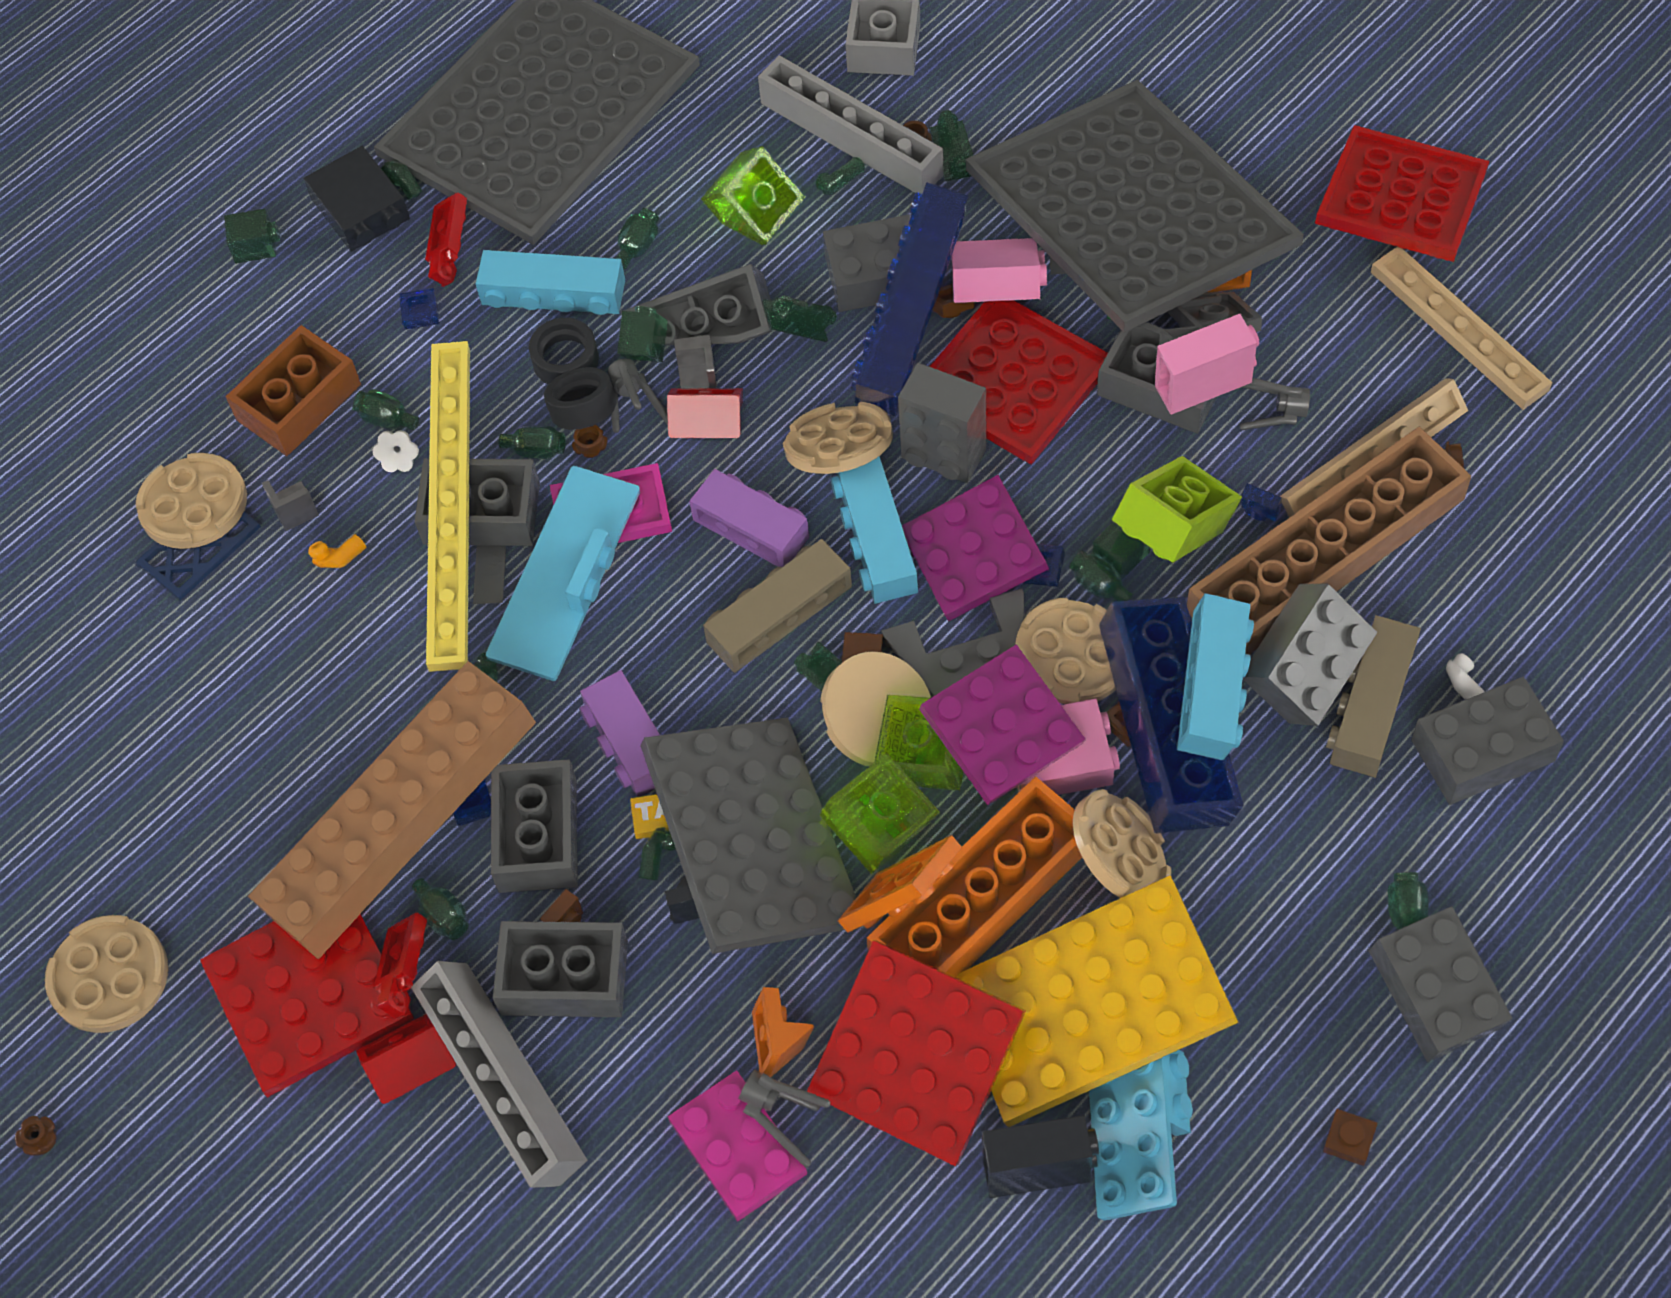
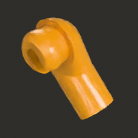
M354 534L339 548H328L326 543L317 541L309 547L308 554L312 558V563L319 568H342L367 547L363 540Z

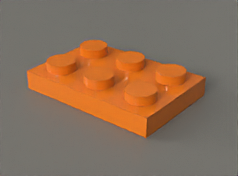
M950 835L878 872L837 921L847 933L861 926L868 929L887 913L890 917L895 916L909 902L913 901L916 905L923 902L935 890L932 886L934 881L942 878L953 868L954 863L951 860L962 846Z

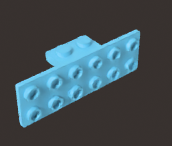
M577 466L570 468L487 649L486 657L488 660L551 681L557 680L589 606L598 596L600 582L605 570H608L613 562L615 548L640 494L638 485Z
M1180 1050L1089 1091L1091 1129L1094 1128L1096 1131L1099 1154L1096 1155L1097 1167L1094 1168L1097 1217L1101 1220L1106 1221L1174 1207L1177 1204L1171 1134L1179 1136L1191 1133L1190 1118L1193 1113L1192 1103L1187 1094L1186 1077L1189 1075V1065L1184 1052Z

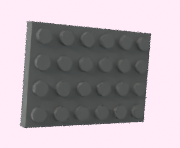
M788 717L644 737L640 747L712 954L845 930L837 920L853 903L856 896Z

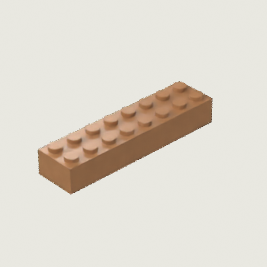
M1419 426L1189 588L1186 612L1193 618V610L1205 593L1249 603V619L1254 621V628L1250 641L1246 643L1245 654H1251L1259 647L1299 584H1329L1337 592L1465 499L1471 475Z
M467 661L248 897L274 922L319 959L535 725L536 721L521 700L471 662Z

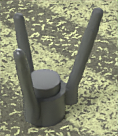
M620 359L612 363L608 368V374L617 401L615 409L611 413L613 432L618 433L620 430L618 394L623 397H630L634 408L639 410L641 403L637 392L640 388L664 422L668 424L665 408L648 385L645 375L638 373L634 361Z
M1252 378V383L1242 386V388L1277 395L1276 411L1283 412V416L1241 423L1239 426L1241 430L1279 424L1296 425L1297 417H1307L1310 403L1309 388L1290 387L1257 378Z
M754 1069L738 1098L747 1103L743 1113L754 1118L804 1167H809L811 1161L761 1110L764 1108L770 1112L778 1097L813 1111H818L820 1106L828 1108L830 1101L777 1081Z

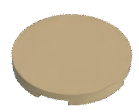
M860 401L858 406L836 408L835 403L815 408L796 419L789 426L790 432L783 442V447L788 462L801 471L816 474L839 473L863 466L880 456L892 441L893 429L887 412L876 405Z
M209 453L187 454V458L175 461L165 467L160 465L145 479L136 498L138 518L147 535L161 545L179 549L200 547L221 538L236 525L246 507L247 489L240 473L227 459Z
M1067 597L1046 601L1029 612L1021 623L1015 645H1018L1055 698L1062 704L1097 699L1098 702L1106 698L1119 687L1129 665V639L1116 617L1098 604L1093 606L1080 601L1068 600Z
M864 652L854 655L836 667L824 684L820 702L822 703L823 715L828 728L826 732L833 744L845 756L859 764L868 767L887 766L889 755L895 756V762L894 757L890 756V760H893L894 765H896L898 757L902 758L903 762L909 759L906 757L908 746L914 756L925 745L932 730L931 725L927 720L925 721L926 718L919 710L921 704L931 698L929 690L920 675L909 664L898 657L883 652ZM890 707H894L903 711L901 712L899 710L891 708L890 713L894 711L895 715L892 716V714H890L888 718ZM905 715H906V718H907V716H908V719H907V721H905V724H904V719H905ZM914 715L918 716V717H915L914 720H916V719L919 720V724H918V722H917V725H918V728H917V729H915V728L912 727V721H913ZM923 717L925 724L917 745L920 723ZM887 722L893 723L892 732L890 729V731L887 730L885 733ZM896 724H897V725H900V726H901V730H900V727H899V726H896V729L900 731V735H899V733L896 731L895 734H894V736H893V732H894V727H895V725H896ZM904 727H905V728H908V729H909V732H908L907 729H904V731H903V733L905 732V735H906V733L908 734V738H907V736H904V735H903V736H902V739H901V735H902V730H903V728H904ZM911 730L916 731V733H915V732H912V734H911V736H912V735L916 736V740L913 739V737L910 739V741L913 742L914 744H912V743L909 742V737H910ZM884 737H889V738H890V743H889V739H888V738H885L884 747L882 748ZM893 739L898 741V746H897V742H896V741H893V744L896 745V747H897V751H896V748H895V747L892 748V751H894V752H896V753H893V752L890 751V749H891V743H892V740H893ZM901 742L906 744L905 753L902 751L901 747L899 752L904 756L898 754ZM881 752H886V753H887V759H886V754H885V753H882V756L885 757L886 763H885L884 760H882V757H881V763H883V764H885V765H881V764H880Z
M1105 789L1094 791L1078 803L1073 815V831L1076 844L1090 871L1110 892L1122 898L1171 875V867L1166 865L1161 845L1165 843L1163 836L1150 816L1137 803L1128 797L1121 799L1109 794Z
M121 915L101 916L81 923L69 932L70 935L59 946L53 958H49L45 972V988L51 1005L67 1023L78 1029L93 1033L117 1031L140 1020L154 1007L161 997L168 977V959L158 937L145 925Z

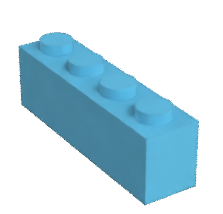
M483 250L476 280V288L481 305H489L494 308L504 306L519 307L527 310L548 309L561 312H592L598 315L606 313L619 314L625 285V275L621 259Z
M880 456L858 468L836 473L835 477H831L832 489L835 498H842L845 506L840 508L841 518L845 530L851 528L854 538H850L849 542L854 560L861 559L864 569L859 570V576L864 592L871 591L874 604L918 593L917 572Z
M1205 593L1193 610L1177 750L1224 760L1233 748H1238L1241 742L1243 726L1238 724L1239 713L1244 708L1247 696L1246 689H1242V680L1246 676L1250 665V655L1245 654L1246 643L1250 641L1254 628V621L1249 619V603Z

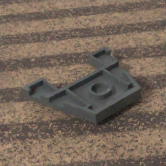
M1206 292L1165 312L1182 328L1160 330L1159 344H1164L1238 314H1241L1247 326L1252 325L1256 332H1259L1262 327V317L1234 292Z
M1018 589L990 598V608L1000 631L998 633L927 654L915 622L911 621L881 630L883 642L920 675L932 698L1015 645L1018 631L1024 620V592L1022 589Z

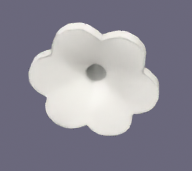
M398 430L395 433L390 431L382 432L378 436V444L373 448V456L381 461L382 468L387 472H394L397 469L403 472L409 471L413 467V459L419 453L418 446L411 442L409 434L402 430Z

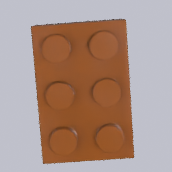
M300 325L225 397L236 421L285 456H288L361 385L354 363L349 357Z

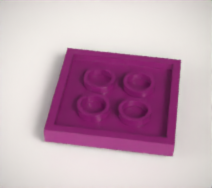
M999 475L902 525L906 541L948 622L989 601L991 597L998 596L1049 569Z
M1017 644L925 701L919 708L987 805L1079 747L1086 740Z

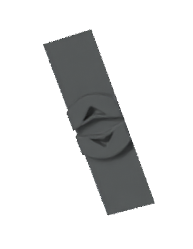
M477 545L473 604L503 603L504 572L506 566L505 545Z

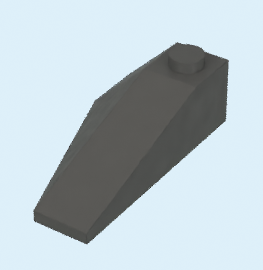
M752 264L623 310L621 314L629 343L632 346L674 345V339L710 335L711 344H740L772 332L773 305L764 274Z

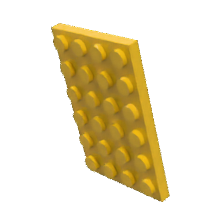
M1171 875L973 966L956 976V978L1026 1010L991 1090L1003 1122L1007 1127L1020 1123L1239 1023Z

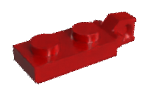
M459 192L434 206L425 256V260L430 263L428 277L443 287L454 281L457 272L454 262L457 260V254L461 248L462 227L466 219L467 198Z
M418 912L387 929L373 988L379 992L376 1007L381 1008L392 1019L405 1014L411 1001L407 990L411 989L417 975V964L420 950L424 944L423 937L427 924V919Z

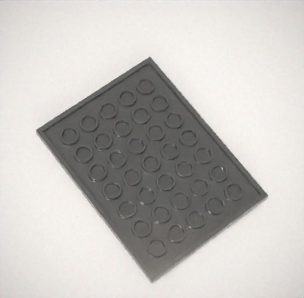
M516 0L374 146L376 156L448 197L459 192L467 198L466 207L535 245L700 66L699 56L592 0Z
M1138 79L965 159L966 171L1124 333L1303 245L1304 234Z

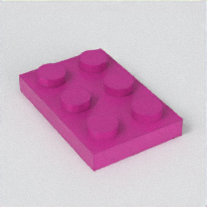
M658 463L603 474L638 485L640 488V494L618 543L672 532ZM564 482L550 485L553 505Z
M736 1070L667 1117L678 1136L738 1222L806 1176L807 1169L754 1118L743 1113L747 1103L738 1098L746 1082ZM763 1108L761 1112L774 1124L772 1119L769 1117V1115Z

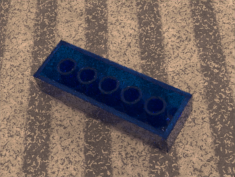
M926 182L923 194L916 192L910 209L911 216L908 224L910 226H904L898 243L900 247L897 258L900 259H892L886 279L888 282L885 290L888 291V294L881 292L874 320V323L877 325L876 327L869 326L863 343L864 350L862 356L865 359L864 361L857 360L851 380L853 382L851 390L855 391V403L859 404L860 401L871 403L885 410L887 414L897 415L899 409L898 396L911 375L964 222L968 195Z
M1184 596L1111 602L1099 624L1154 834L1226 827L1232 823L1244 806L1229 754L1224 760H1218L1177 750L1192 626Z

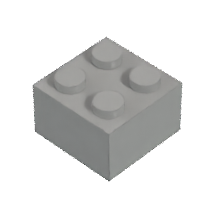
M852 0L845 44L847 72L914 76L921 24L920 0Z

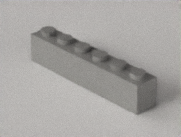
M779 55L758 76L761 104L921 197L943 176V148Z
M437 961L411 987L530 1188L561 1186L588 1161L469 965L467 963Z

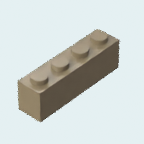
M820 539L812 546H805L785 566L773 569L763 582L754 588L744 590L730 606L724 610L714 612L707 622L703 624L707 644L736 673L852 587L850 567L823 539Z
M1375 615L1372 624L1377 634L1347 682L1354 684L1351 694L1343 692L1339 703L1337 715L1343 716L1341 726L1332 725L1326 748L1333 750L1330 760L1331 765L1376 778L1421 630L1419 627Z

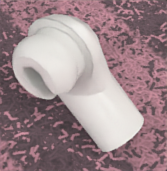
M1460 653L1456 655L1453 661H1448L1446 671L1454 689L1466 700L1485 691L1468 675V672L1474 668V663L1465 654Z

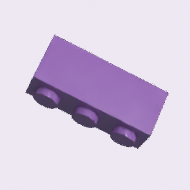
M714 469L689 501L693 521L778 567H783L793 560L809 539L807 518L801 511L794 507L787 508L779 504L765 491L753 490L744 485L733 474L726 475Z
M622 670L581 690L580 693L584 706L580 707L579 710L589 728L596 726L600 736L596 737L606 758L613 755L618 766L614 767V770L624 788L631 786L636 796L640 797L655 789L640 745L644 737L659 736L660 734Z

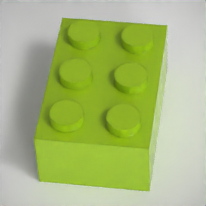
M1181 456L1130 483L1112 521L1121 526L1124 533L1128 536L1139 539L1151 547L1155 555L1174 563L1222 534L1242 496L1184 456Z

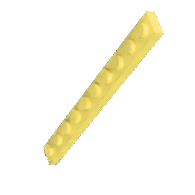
M468 341L431 344L426 665L429 672L459 670L468 661L470 348Z

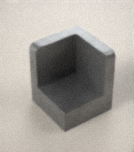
M710 335L674 339L681 388H717Z
M269 480L262 482L269 501L285 531L319 516L310 493L301 481L278 493H275Z

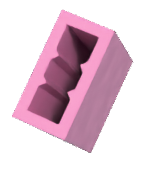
M1032 238L951 242L954 303L1040 299V286H1047V268L1044 250H1038L1037 243Z
M1241 314L1157 346L1155 387L1171 415L1252 383L1253 370L1257 365L1255 354L1256 347L1259 346V338L1252 325L1247 326Z
M1097 699L1061 705L1086 740L1082 745L1017 786L1018 793L1035 776L1057 795L1113 785L1114 770L1120 769L1119 757L1116 747H1109L1106 735L1111 734L1110 722L1107 712L1100 713Z

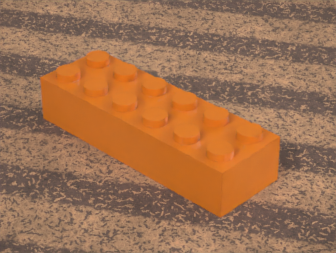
M1035 776L962 846L951 860L954 863L953 868L942 878L934 881L932 886L935 890L927 899L917 905L913 901L909 902L901 912L893 917L888 916L866 937L868 951L873 940H877L953 977L967 970L1082 858L1073 831L1075 809Z

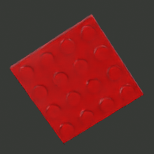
M1354 125L1317 212L1315 224L1454 262L1490 161Z
M1014 300L985 301L929 367L985 387L986 439L1032 465L1096 387L1099 369L1108 353Z
M361 914L319 959L274 921L200 959L261 1090L267 1098L414 1019L409 1007L405 1014L396 1019H392L389 1014L376 1007L379 992L373 987L381 953Z
M873 940L807 1092L830 1101L831 1106L953 1166H957L961 1161L1026 1010L877 940Z

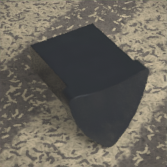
M685 876L681 879L677 888L664 891L667 905L670 909V919L674 924L700 918Z

